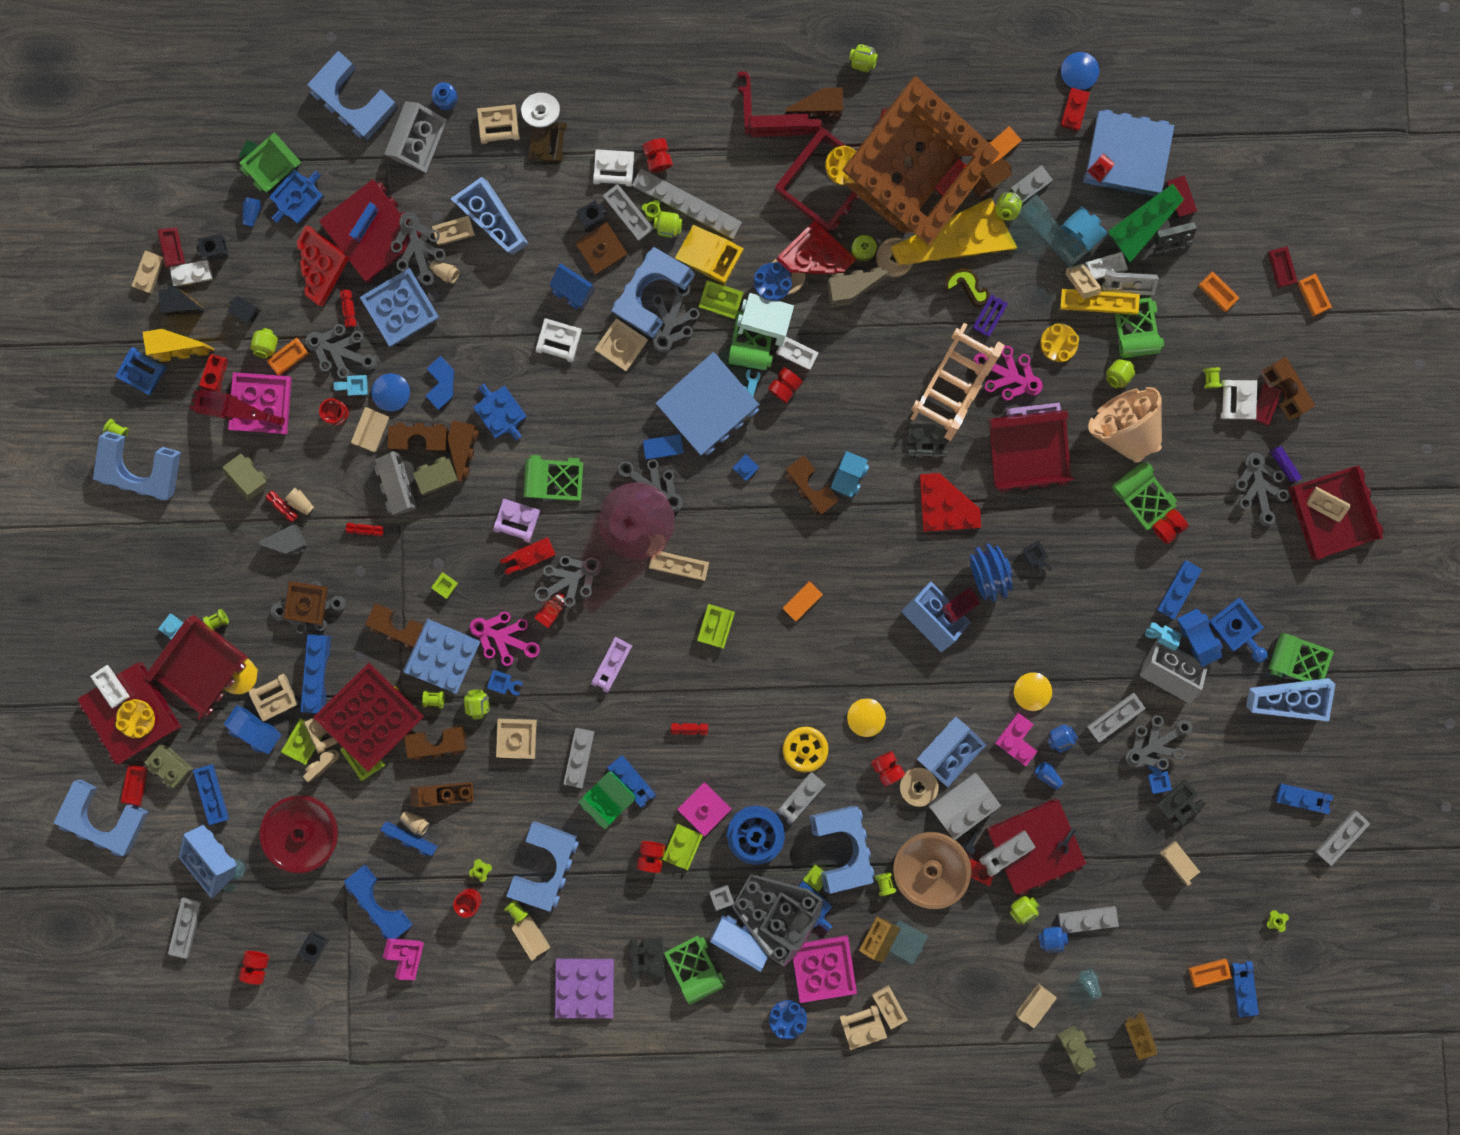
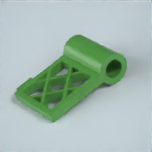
M1152 298L1139 299V304L1147 303L1148 312L1146 315H1143L1138 311V316L1142 318L1138 326L1128 320L1131 314L1125 318L1121 314L1114 313L1119 338V353L1122 359L1159 354L1161 349H1164V340L1158 335L1154 313H1157L1156 301H1152ZM1145 320L1151 324L1152 331L1145 332L1139 326ZM1125 323L1135 329L1132 334L1123 335L1122 326Z
M738 311L728 364L766 370L767 367H771L773 357L769 355L772 337L758 334L752 338L747 332L748 330L744 329L743 333L749 341L745 343L736 342L737 337L742 335L738 332L740 328L737 326L739 315H744V312ZM763 337L767 342V346H758L755 341Z
M530 455L529 459H525L523 497L581 501L583 462H579L580 458H568V461L542 460L539 455ZM548 464L557 465L561 472L553 478L548 473ZM560 465H566L567 467L563 469ZM570 466H579L578 475L574 479L565 471ZM562 473L570 480L563 488L555 480ZM554 482L560 491L556 495H547V486ZM573 483L577 488V496H569L564 489ZM563 492L566 496H561L559 494Z
M1141 462L1112 485V489L1124 501L1145 530H1149L1167 512L1177 507L1175 504L1177 500L1171 492L1166 493L1153 474V467L1148 462ZM1152 483L1156 487V496L1146 495L1147 487ZM1136 496L1142 497L1141 508H1135L1130 501ZM1146 497L1155 498L1154 509H1145ZM1159 499H1165L1170 506L1165 510H1158ZM1144 511L1153 512V520L1148 524L1143 519Z
M1280 633L1268 669L1272 670V675L1282 677L1284 674L1301 681H1311L1312 678L1309 672L1317 669L1319 672L1318 680L1325 679L1334 651L1301 640L1295 636ZM1302 644L1307 646L1310 652L1304 657L1299 652ZM1321 651L1327 653L1325 660L1319 663L1315 654ZM1312 657L1315 666L1307 669L1304 660ZM1300 663L1303 672L1298 675L1292 673L1294 666Z
M699 935L664 953L689 1005L723 989V984L726 983L723 974L716 971L706 951L708 945L704 937L700 938ZM697 941L700 947L698 955L687 952L689 944ZM675 951L684 953L681 964L673 962L670 954ZM686 954L697 958L694 968L683 965ZM698 960L707 961L710 969L704 972L696 970ZM682 968L692 971L691 978L685 982L680 977Z

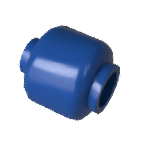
M439 83L432 90V100L439 109L450 110L457 104L458 95L451 84Z
M1064 724L1050 731V738L1047 740L1051 749H1056L1061 753L1075 747L1078 738L1073 727H1068Z
M1061 927L1044 928L1042 933H1039L1040 947L1046 953L1063 952L1065 945H1068L1067 933H1063Z

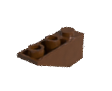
M843 87L822 88L787 107L785 115L808 114V118L811 119L819 118L820 116L838 118L843 113Z
M452 420L448 442L458 481L464 483V479H468L470 468H468L469 460L472 461L474 449H472L473 442H477L479 431L475 425Z
M473 782L410 787L411 806L414 807L474 801Z

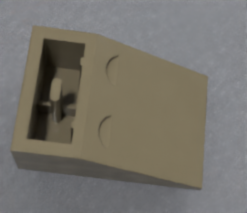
M874 268L871 269V272L863 273V270L851 272L852 275L844 276V273L833 274L827 284L830 306L852 303L884 280L888 273L887 270Z

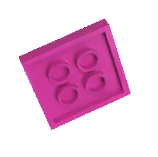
M233 372L231 395L237 396L239 400L265 413L283 417L285 422L283 426L263 420L233 418V420H229L228 430L288 434L292 377Z
M848 935L805 942L801 950L793 957L800 1003L857 994Z

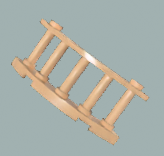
M965 323L961 329L956 328L951 337L954 339L942 359L920 401L916 400L911 409L914 412L910 418L914 421L918 413L923 414L943 425L944 429L947 430L944 438L950 441L958 431L969 405L982 386L983 380L986 375L988 376L1005 346L997 342L994 348H988L963 334L967 326ZM958 341L985 354L987 360L984 365L981 363L979 365L953 351ZM949 357L975 371L977 377L973 384L970 382L968 384L942 370ZM938 376L965 390L964 393L967 395L962 403H957L932 389ZM927 396L954 409L953 412L956 413L954 419L948 420L924 407L923 404Z

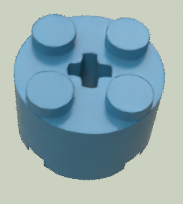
M1082 206L1061 226L1067 238L1071 237L1075 241L1073 244L1085 253L1089 252L1107 235L1106 230L1099 225L1101 220L1094 214L1090 216L1088 211Z

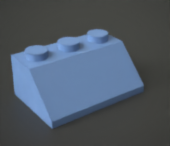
M930 581L901 612L942 653L958 639L971 621L964 615L956 622L951 623L941 608L950 600Z
M955 717L929 747L922 752L917 760L949 787L986 744L969 727Z
M204 825L183 834L178 857L207 894L213 898L234 877L236 862L228 856L224 847L215 840L213 833L207 830Z
M722 915L710 935V942L761 972L768 958L766 952L746 925L741 927L736 924L737 920L733 917Z

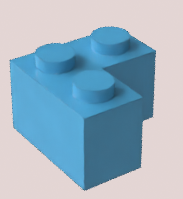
M846 451L830 487L831 490L850 498L853 494L857 495L861 486L858 484V481L861 477L864 478L869 468V465L866 464L868 460Z

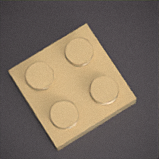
M616 318L595 348V351L627 372L648 342V339Z
M498 718L496 757L535 759L537 720Z

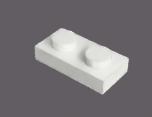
M208 260L170 267L173 286L176 287L213 280Z
M785 337L783 347L779 346L776 352L777 355L808 370H811L819 353L788 337Z

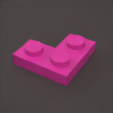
M1017 712L995 741V744L1024 766H1027L1037 753V750L1022 739L1034 724Z
M387 938L383 958L386 960H399L395 978L398 980H415L424 945L422 941Z

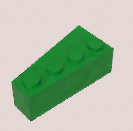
M1173 184L1108 231L1129 262L1134 260L1184 201Z

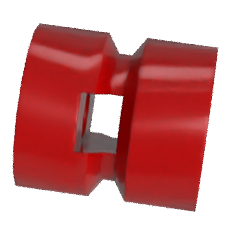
M665 138L654 139L642 145L645 157L649 158L647 160L649 172H660L673 166L671 156L667 154L669 149Z
M784 367L777 375L778 380H773L767 389L787 404L793 396L792 391H797L803 381L792 371Z
M329 398L321 403L319 415L325 422L339 426L347 421L349 410L343 402Z
M1174 508L1164 515V520L1159 519L1152 525L1153 531L1165 544L1171 543L1176 539L1177 533L1182 534L1189 528L1187 521Z
M892 751L879 756L871 762L875 772L880 773L879 778L884 787L906 775L902 767L896 764L897 759Z
M641 841L639 852L642 855L638 857L636 868L646 872L660 873L663 864L660 858L664 856L666 845L652 841ZM647 856L655 858V861L646 858Z
M464 889L454 900V911L461 917H471L481 906V895L475 889Z
M245 951L242 960L244 966L240 969L238 979L249 984H263L266 974L264 968H267L270 956L258 951Z

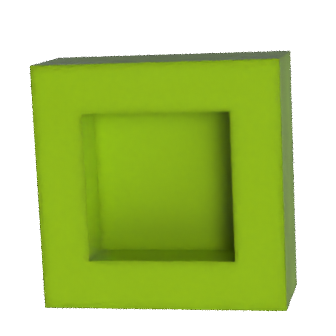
M442 572L431 588L448 599L459 583Z
M814 864L803 880L816 891H819L823 886L821 872L824 871Z

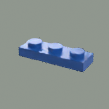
M1184 560L1156 610L1175 620L1202 569Z
M214 764L194 769L193 773L208 824L212 825L228 820L229 816Z
M388 821L381 828V831L385 832L384 836L393 840L397 838L402 841V845L408 848L413 846L419 849L418 852L424 856H433L439 847Z

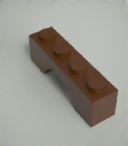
M1001 158L981 170L979 173L981 178L973 187L978 199L998 189L1012 176V167L1008 161H1004Z

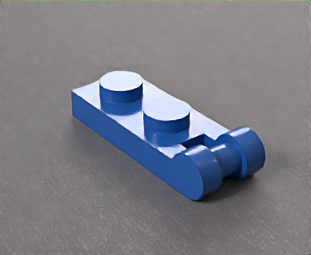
M623 755L607 767L635 795V801L641 808L646 805L648 800L654 799L657 796ZM643 788L646 793L640 797L637 792Z
M1279 783L1275 802L1330 814L1331 809L1329 805L1330 801H1333V795ZM1318 798L1322 799L1321 806L1316 805Z
M1246 961L1245 964L1232 963L1231 969L1237 1015L1239 1017L1259 1015L1252 961ZM1240 972H1245L1246 976H1240Z

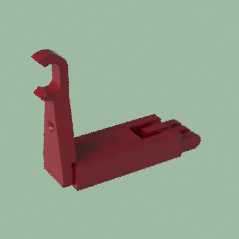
M745 71L737 73L739 79L745 78L747 81L745 87L740 86L738 88V93L743 94L745 134H750V137L802 136L817 134L821 129V120L808 119V114L752 116L750 75Z
M199 389V391L194 390L193 394L196 395V398H192L191 402H195V404L190 405V409L194 410L195 413L227 420H233V418L263 420L284 426L285 418L265 413L239 400L237 396Z

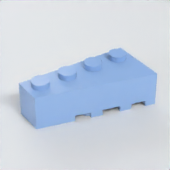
M483 177L451 198L454 203L508 253L514 255L528 245V242L491 185Z
M1327 678L1249 688L1246 707L1252 713L1329 721L1335 683Z

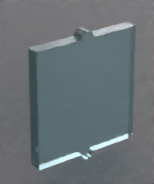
M898 920L896 926L901 929L890 952L914 964L919 953L923 951L922 947L928 935Z

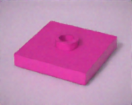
M703 782L677 810L705 837L731 808Z

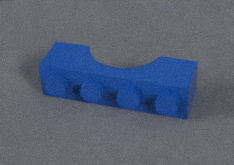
M307 635L301 712L318 713L326 705L325 670L330 656L332 636Z
M365 864L343 881L346 884L345 888L351 895H355L360 908L366 909L371 922L380 927L382 936L386 940L387 938L396 939L413 924L402 910L387 911L376 903L373 896V888L377 878Z

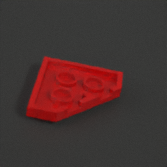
M815 220L776 259L790 273L815 274L844 273L856 261Z
M305 226L297 240V247L301 252L302 258L300 261L302 276H305L306 287H304L305 295L318 306H323L350 257L312 227Z
M940 473L920 474L923 532L981 528L980 508Z

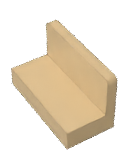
M365 407L351 443L376 452L389 417Z
M1174 841L1160 852L1182 882L1188 886L1191 885L1190 880L1200 871L1178 843Z
M531 914L513 925L512 930L531 961L550 948Z
M1038 983L1015 1014L1021 1021L1035 1028L1056 1000V996Z

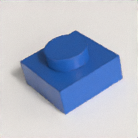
M745 454L733 469L747 481L759 469V466Z

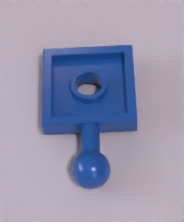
M1241 598L1234 600L1209 620L1212 627L1231 651H1235L1246 643L1252 651V658L1256 662H1263L1267 659V651L1262 647H1258L1252 639L1264 627ZM1234 619H1238L1241 623L1240 628L1234 630L1231 626Z

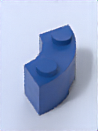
M1195 609L1177 618L1184 638H1188L1192 646L1190 650L1201 667L1222 658V644L1212 634L1209 627L1210 621L1206 614L1202 615L1198 609Z
M238 705L235 706L224 723L229 729L228 733L235 738L240 737L251 745L250 748L257 753L263 751L269 754L281 737V734L273 726L262 721L251 711Z

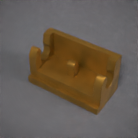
M876 917L859 951L873 960L884 962L901 928L889 923L890 921Z
M1138 1013L1137 1017L1133 1019L1128 1017L1125 1026L1138 1060L1157 1055V1047L1144 1013Z

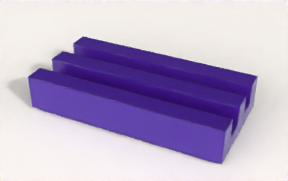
M991 294L972 328L990 337L1008 303ZM994 301L995 304L981 328L978 327L991 302ZM998 305H1001L1002 307L999 310L992 325L990 326L988 332L985 331V328L988 325L990 319L992 318L994 312L996 311Z
M1282 446L1275 447L1270 451L1289 482L1293 483L1302 479Z

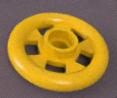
M799 727L791 731L785 738L783 756L786 763L792 769L803 773L813 772L825 763L828 756V743L824 735L817 729ZM808 734L809 740L800 741V735ZM818 740L821 748L815 750L812 742ZM792 743H797L796 752L790 751ZM804 746L809 747L808 753L802 752ZM816 754L818 759L811 763L809 759ZM797 756L804 759L802 764L795 761Z

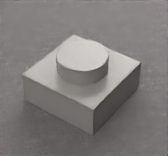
M728 885L710 891L716 910L734 904Z

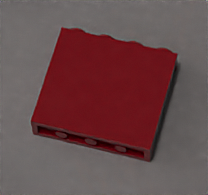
M374 179L319 220L341 251L350 257L349 261L368 284L375 280L373 277L401 257L411 241L408 233L402 242V250L400 252L392 251L390 245L401 230L399 220L404 211L400 213L397 210L398 203L393 197L388 198L385 194L387 189L381 182L376 183ZM369 202H371L379 209V212L362 239L358 242L349 234ZM410 219L406 220V225L410 226L408 224L411 221ZM416 230L418 238L420 239V237H422V234ZM394 243L393 248L395 250H398L400 248V244Z
M1058 410L988 419L993 479L996 489H1000V492L1011 491V488L1014 487L1024 490L1030 489L1031 485L1048 487L1049 483L1057 482V485L1068 484V481L1074 480L1070 469L1066 421L1069 419L1068 411Z
M1360 465L1288 487L1312 560L1325 558V556L1358 545L1383 539V527L1378 523L1376 517L1377 509L1372 505L1370 499L1371 491L1369 487H1366L1364 481L1365 473L1360 468ZM1315 487L1350 504L1349 510L1340 522L1308 506L1306 500Z
M192 615L184 621L144 678L149 682L156 679L200 714L197 719L200 720L204 716L209 717L215 709L213 705L223 699L225 696L224 690L226 688L229 689L235 683L236 679L234 677L237 673H242L246 668L245 662L249 657L195 615Z
M143 662L136 663L116 675L130 697L115 708H111L98 687L77 699L80 710L88 716L89 725L93 730L97 731L100 743L106 746L109 751L108 756L110 760L116 763V765L124 763L127 759L163 737L182 728L154 680L149 682L144 678L148 670ZM142 700L152 708L155 715V723L152 730L144 737L131 738L117 729V712L126 701Z
M1056 798L986 828L995 848L1024 830L1036 847L1004 868L1013 888L1012 891L1016 895L1027 894L1035 886L1037 888L1043 887L1051 879L1059 880L1065 877L1067 872L1080 871L1083 869L1082 866L1087 864L1074 834L1068 843V853L1063 854V850L1066 848L1064 845L1060 846L1057 851V843L1066 838L1071 827L1060 801Z

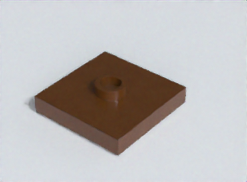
M607 222L575 242L595 275H598L628 255Z
M289 581L283 619L323 625L328 587Z

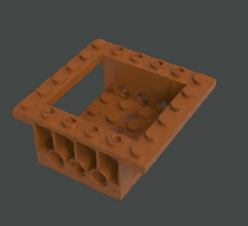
M914 76L842 171L849 176L844 184L898 232L914 233L926 245H930L980 180L981 176L979 173L981 170L991 165L999 155V152L917 76ZM917 142L923 144V150L920 153L915 149ZM972 156V159L928 217H926L919 209L935 190L936 185L959 157ZM906 157H909L912 161V165L909 168L904 166V159ZM895 172L900 175L898 183L892 180V175Z

